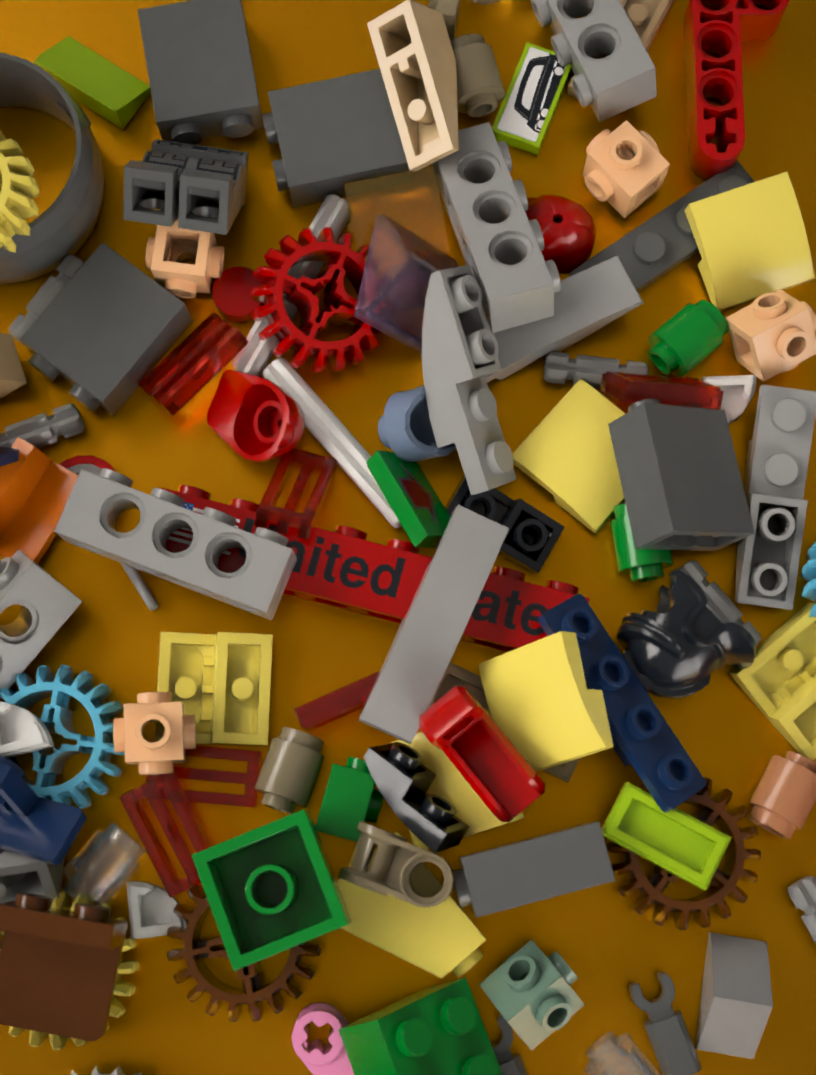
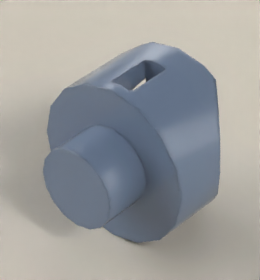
M424 386L407 391H399L390 396L384 407V414L378 421V434L381 442L387 448L392 449L398 458L407 463L448 456L456 448L455 443L437 448L429 418Z

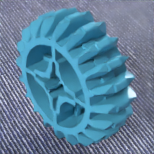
M46 665L38 666L36 684L29 674L25 672L17 674L16 682L19 691L16 692L12 688H0L1 698L6 703L28 710L40 700L51 697L50 704H44V710L39 719L50 733L54 734V727L55 732L63 735V738L77 741L76 745L62 743L60 748L53 747V754L52 747L33 751L32 770L38 772L36 783L25 774L22 778L38 797L70 806L72 797L74 803L79 808L86 809L90 807L91 798L87 788L90 787L99 795H106L109 792V787L100 778L105 772L108 775L119 777L123 771L118 765L110 763L113 753L121 756L125 755V752H114L113 723H111V719L120 714L124 709L122 703L112 701L102 705L109 697L111 688L101 683L91 690L94 675L87 671H82L74 680L73 668L68 665L60 666L55 679L50 667ZM71 696L83 704L90 714L94 725L95 737L81 735L75 730L73 726L74 711L69 710ZM76 754H91L85 767L74 778L55 786L56 776L62 775L65 763L70 757ZM15 756L7 758L18 765Z

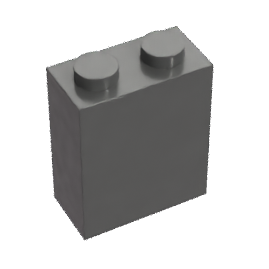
M190 0L138 9L155 120L162 140L196 145L202 139L224 135L230 138H240L249 135L253 130L265 128L241 0Z
M380 69L268 92L272 112L262 114L269 145L279 143L282 159L273 160V168L279 192L289 190L293 208L322 203L326 196L330 194L346 198L413 183V171L409 170Z
M102 242L20 340L32 354L28 360L29 364L52 382L58 375L73 386L68 393L85 408L94 413L100 406L114 417L193 320L184 302Z
M645 399L631 404L628 407V413L608 424L636 549L717 551L755 533L725 410L701 408L699 403H685L675 406L661 404L658 399Z
M599 821L588 822L458 856L461 868L453 870L454 886L460 907L471 905L472 912L476 918L616 881Z

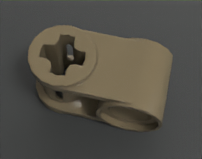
M362 821L358 822L356 830L360 833L348 867L340 869L339 878L386 896L389 894L421 907L438 905L449 897L454 888L453 868L445 858L408 843V839ZM376 845H378L376 855L372 862L371 868L368 871V866L372 858L373 852L375 850ZM424 862H432L439 866L444 876V884L441 891L432 897L422 896L417 893L411 881L414 869Z

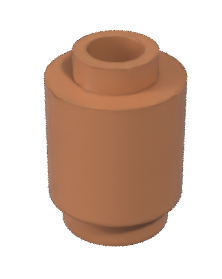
M788 751L785 758L773 755L749 802L753 809L748 819L759 827L781 838L790 840L795 829L802 830L816 801V763L793 751Z

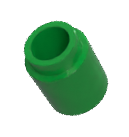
M700 300L696 304H687L649 336L648 341L651 347L648 351L649 358L663 374L670 375L673 373L676 376L684 377L723 343L722 337L729 330L727 321L722 313L706 300Z
M626 503L615 506L613 508L615 519L610 522L619 574H630L632 583L648 582L663 578V569L673 565L671 550L636 549Z

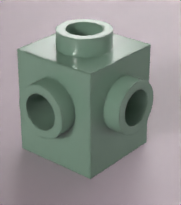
M532 939L519 951L509 956L498 969L479 984L506 1022L531 1051L554 1031L564 1027L571 1016L585 1005L570 986L578 977L557 951L546 957Z

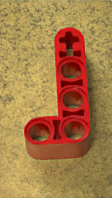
M689 0L684 17L688 154L691 170L703 181H707L714 175L731 169L737 162L744 147L745 122L741 41H760L771 37L778 29L790 0ZM755 4L764 5L769 10L760 9ZM703 5H713L719 10H710ZM704 51H715L721 57H710ZM705 98H717L720 101H722L724 105H712L708 103ZM719 133L716 145L710 143L713 135Z

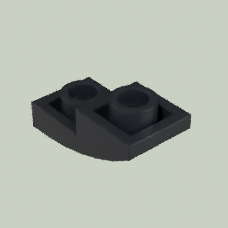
M465 474L445 506L450 517L456 506L461 505L508 527L509 530L498 555L535 574L539 573L565 528L522 499L513 500L495 488L471 495Z
M400 742L369 747L364 755V759L379 791L404 825L435 853L459 845L470 826L455 816L457 811L447 800L435 794H426L436 774L422 764L423 757L410 746Z

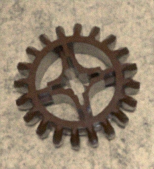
M707 777L704 778L706 786L683 803L701 809L702 811L696 819L711 827L716 823L720 831L731 837V840L725 851L722 871L717 867L709 883L712 886L702 894L687 899H672L662 894L668 884L675 883L679 877L656 865L652 870L654 874L648 881L643 873L637 854L614 842L605 843L608 852L622 853L623 862L611 864L614 875L627 873L629 880L620 884L617 888L618 894L626 897L638 890L641 894L633 904V911L643 914L652 903L656 904L652 914V921L660 926H663L668 920L671 910L673 911L675 928L679 930H687L690 912H693L699 927H709L711 925L709 907H712L719 917L727 919L731 916V910L724 898L728 895L732 900L744 903L748 896L742 889L736 886L738 880L755 883L758 878L754 871L743 869L745 859L759 860L761 858L760 850L745 849L743 841L744 839L757 836V828L753 826L739 829L736 823L748 814V809L741 805L727 811L725 807L733 795L727 788L720 790L711 799L712 780ZM644 784L637 786L650 794Z
M196 884L189 886L187 893L197 904L196 907L193 908L180 903L174 908V913L178 917L188 921L186 928L171 926L167 930L168 937L184 939V947L175 948L167 952L169 961L185 958L188 966L174 975L175 982L179 984L193 976L198 983L189 991L187 999L193 1003L202 997L205 992H208L212 997L206 1006V1013L211 1016L218 1012L223 1001L229 1002L227 1016L230 1022L239 1020L243 1004H248L249 1015L252 1021L261 1020L263 1017L262 1001L265 999L274 1013L282 1012L285 1005L279 993L281 989L290 997L298 999L302 995L303 990L293 979V976L296 974L304 979L311 980L316 970L311 965L302 962V957H317L321 954L322 947L316 943L304 942L290 948L289 958L283 971L269 984L261 986L259 973L262 969L261 961L237 970L238 979H242L243 988L230 986L218 979L204 961V958L223 957L228 960L229 957L225 947H218V944H223L221 936L200 941L202 926L211 908L205 891Z

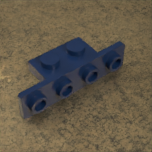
M576 594L543 613L538 618V622L547 636L559 631L576 633L587 689L602 690L614 746L613 749L624 766L631 763L661 811L667 813L703 789L706 786L705 779L584 596Z
M0 756V848L46 863L59 865L85 823L86 815L80 808L38 797L22 778L24 775L22 768L13 761Z

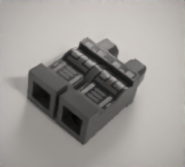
M155 139L152 143L151 151H146L142 162L130 160L124 166L123 220L172 227L178 219V228L227 235L240 208H243L245 205L248 152Z

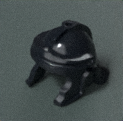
M675 569L669 573L670 588L668 589L664 585L659 588L660 601L657 605V612L641 610L639 613H626L616 635L618 642L625 648L622 651L623 657L646 692L668 699H681L701 691L709 684L711 673L714 670L724 668L726 664L738 668L750 667L754 662L757 649L754 638L745 628L733 622L723 624L706 607L708 599L699 585L684 572Z

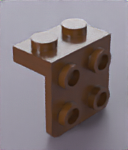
M17 892L15 901L0 903V930L5 931L0 951V1024L86 1041L98 1040L106 1032L128 921L111 919V909L107 907L76 903L73 912L51 908L53 902L51 897Z

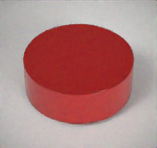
M237 266L226 269L222 272L221 278H216L213 284L212 296L217 310L223 317L233 322L252 320L251 312L264 305L262 302L249 298V291L253 287L263 284L253 276L254 271L247 267Z

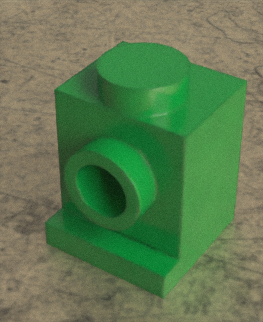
M348 756L346 767L333 763L315 826L317 831L357 842L360 833L356 830L359 821L377 823L384 797L379 789L376 788V783L370 774L365 760Z

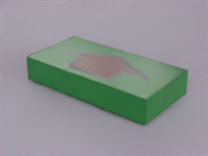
M377 450L366 462L367 467L414 547L437 549L451 518L417 462L407 463L398 458L394 452Z

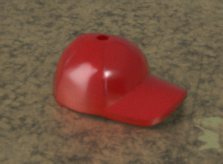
M542 195L538 198L527 197L528 210L525 212L528 220L537 219L544 239V250L541 251L544 260H553L559 274H569L588 261L595 243L596 227L592 216L581 204L558 195ZM559 218L562 222L555 223L553 219Z
M234 370L223 372L208 409V425L237 454L248 460L266 462L286 455L294 449L302 439L304 432V417L294 398L281 386L268 379Z

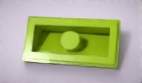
M70 36L40 54L34 61L35 65L41 67L57 80L76 101L121 129L126 127L151 93L149 85Z

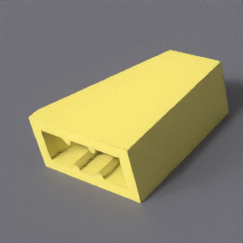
M398 831L394 833L395 835L402 837V835ZM378 847L373 852L372 858L368 866V871L371 868ZM425 863L419 864L414 869L411 881L417 893L422 896L432 897L441 891L443 885ZM344 879L337 881L352 921L348 925L341 927V929L440 978L446 976L451 970L459 978L484 956L478 947L486 941V938L451 895L438 905L421 907L389 894L386 896L373 892Z

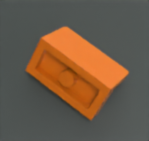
M17 437L11 448L19 449V461L0 466V555L4 558H12L19 549L38 564L57 535L54 530L78 475L52 461L34 445Z

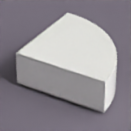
M756 376L703 377L700 381L702 408L725 410L729 426L741 416L749 405L756 388Z
M0 702V756L9 758L54 746L50 732L35 714L23 707Z
M126 882L131 938L141 939L167 935L168 928L171 926L186 928L188 921L174 913L175 906L180 903L170 892L149 882Z

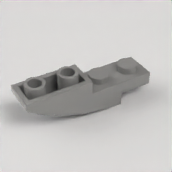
M470 265L439 270L430 275L422 325V368L428 413L437 448L455 443L470 493L475 495L507 484L517 478L513 469L512 451L504 440L497 417V403L485 379L486 375L502 370L498 358V343L490 331L481 304L482 292L480 286L472 275Z
M762 385L759 388L753 438L748 440L743 479L744 492L755 533L738 541L735 602L793 610L808 500H803L816 414V391Z

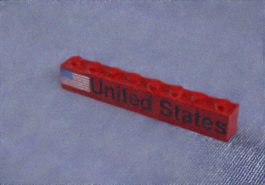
M180 485L178 492L162 488L184 499L183 508L199 514H203L205 507L213 508L235 518L236 523L234 527L255 534L257 527H262L288 539L286 546L293 549L297 560L284 590V595L400 625L408 612L427 566L432 560V557L418 554L420 548L414 547L412 543L388 539L386 546L367 541V533L352 527L336 525L334 532L313 527L315 520L298 513L284 512L282 518L262 514V506L244 499L232 498L230 505L209 500L211 494L197 487ZM187 528L173 531L167 539V551L179 553L186 550L192 543L193 531ZM240 548L225 550L219 557L218 569L225 573L238 571L245 563L246 551ZM495 566L493 572L487 578L460 641L507 653L547 637L538 622V618L546 611L578 594L579 588L555 580H548L546 587L525 582L526 575L520 571ZM584 597L589 604L590 598Z

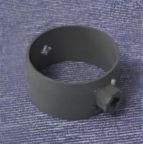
M0 53V107H24L39 110L60 119L76 132L74 165L64 189L45 212L28 224L31 228L30 236L15 234L12 237L17 246L16 253L7 251L4 246L0 248V284H10L32 280L55 270L67 255H75L85 244L93 232L102 209L104 170L100 149L90 128L91 122L72 95L41 67L20 57Z

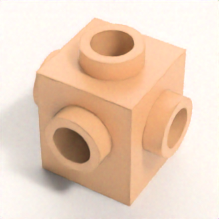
M626 120L613 132L609 129L603 130L589 143L585 151L587 158L582 175L592 195L602 202L607 200L625 219L663 186L670 163L660 154L658 145L648 133L642 130L637 131Z
M177 219L172 227L157 225L155 238L149 237L145 256L146 269L151 270L155 281L174 296L179 298H195L197 292L210 294L212 278H221L224 247L217 246L214 233L178 228ZM190 258L194 259L196 263L187 264L181 263V261Z
M781 289L757 297L752 304L725 318L736 361L763 382L781 372L794 369L800 362L816 354L815 313L806 302H799Z
M171 692L137 694V703L124 704V718H114V752H125V763L128 765H138L139 775L173 773V763H186V749H196L195 714L185 715L183 702H172ZM150 721H158L164 725V736L158 742L151 743L143 737V728Z

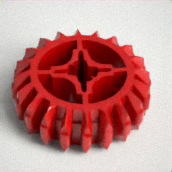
M331 227L323 228L317 239L310 228H305L299 233L298 242L290 235H286L279 242L281 251L270 248L264 254L268 266H258L253 273L257 281L263 285L253 287L249 291V298L262 302L264 305L254 309L251 312V318L255 321L267 319L269 324L259 333V337L263 341L268 340L273 335L279 339L280 342L273 349V354L276 357H280L288 349L294 351L291 357V366L294 368L302 366L308 356L313 373L323 371L326 360L333 372H339L345 368V358L353 365H356L364 360L363 350L372 352L377 349L379 342L374 334H383L389 329L390 325L379 315L391 312L394 304L388 300L381 299L380 295L389 291L392 288V283L386 280L377 282L375 277L384 268V262L377 261L369 266L364 260L370 252V245L364 244L357 251L350 249L353 242L352 233H345L337 243H334V234ZM321 261L327 263L325 270L319 274L317 279L307 278L303 275L297 279L287 274L292 266L302 262ZM344 275L353 284L358 300H355L346 292L343 284ZM326 285L324 303L329 305V307L317 316L319 312V298L315 294ZM283 294H286L285 300L291 302L299 310L301 319L298 328L292 323L285 310ZM327 321L340 325L348 322L355 326L346 339L330 342L316 340L318 332L324 328Z

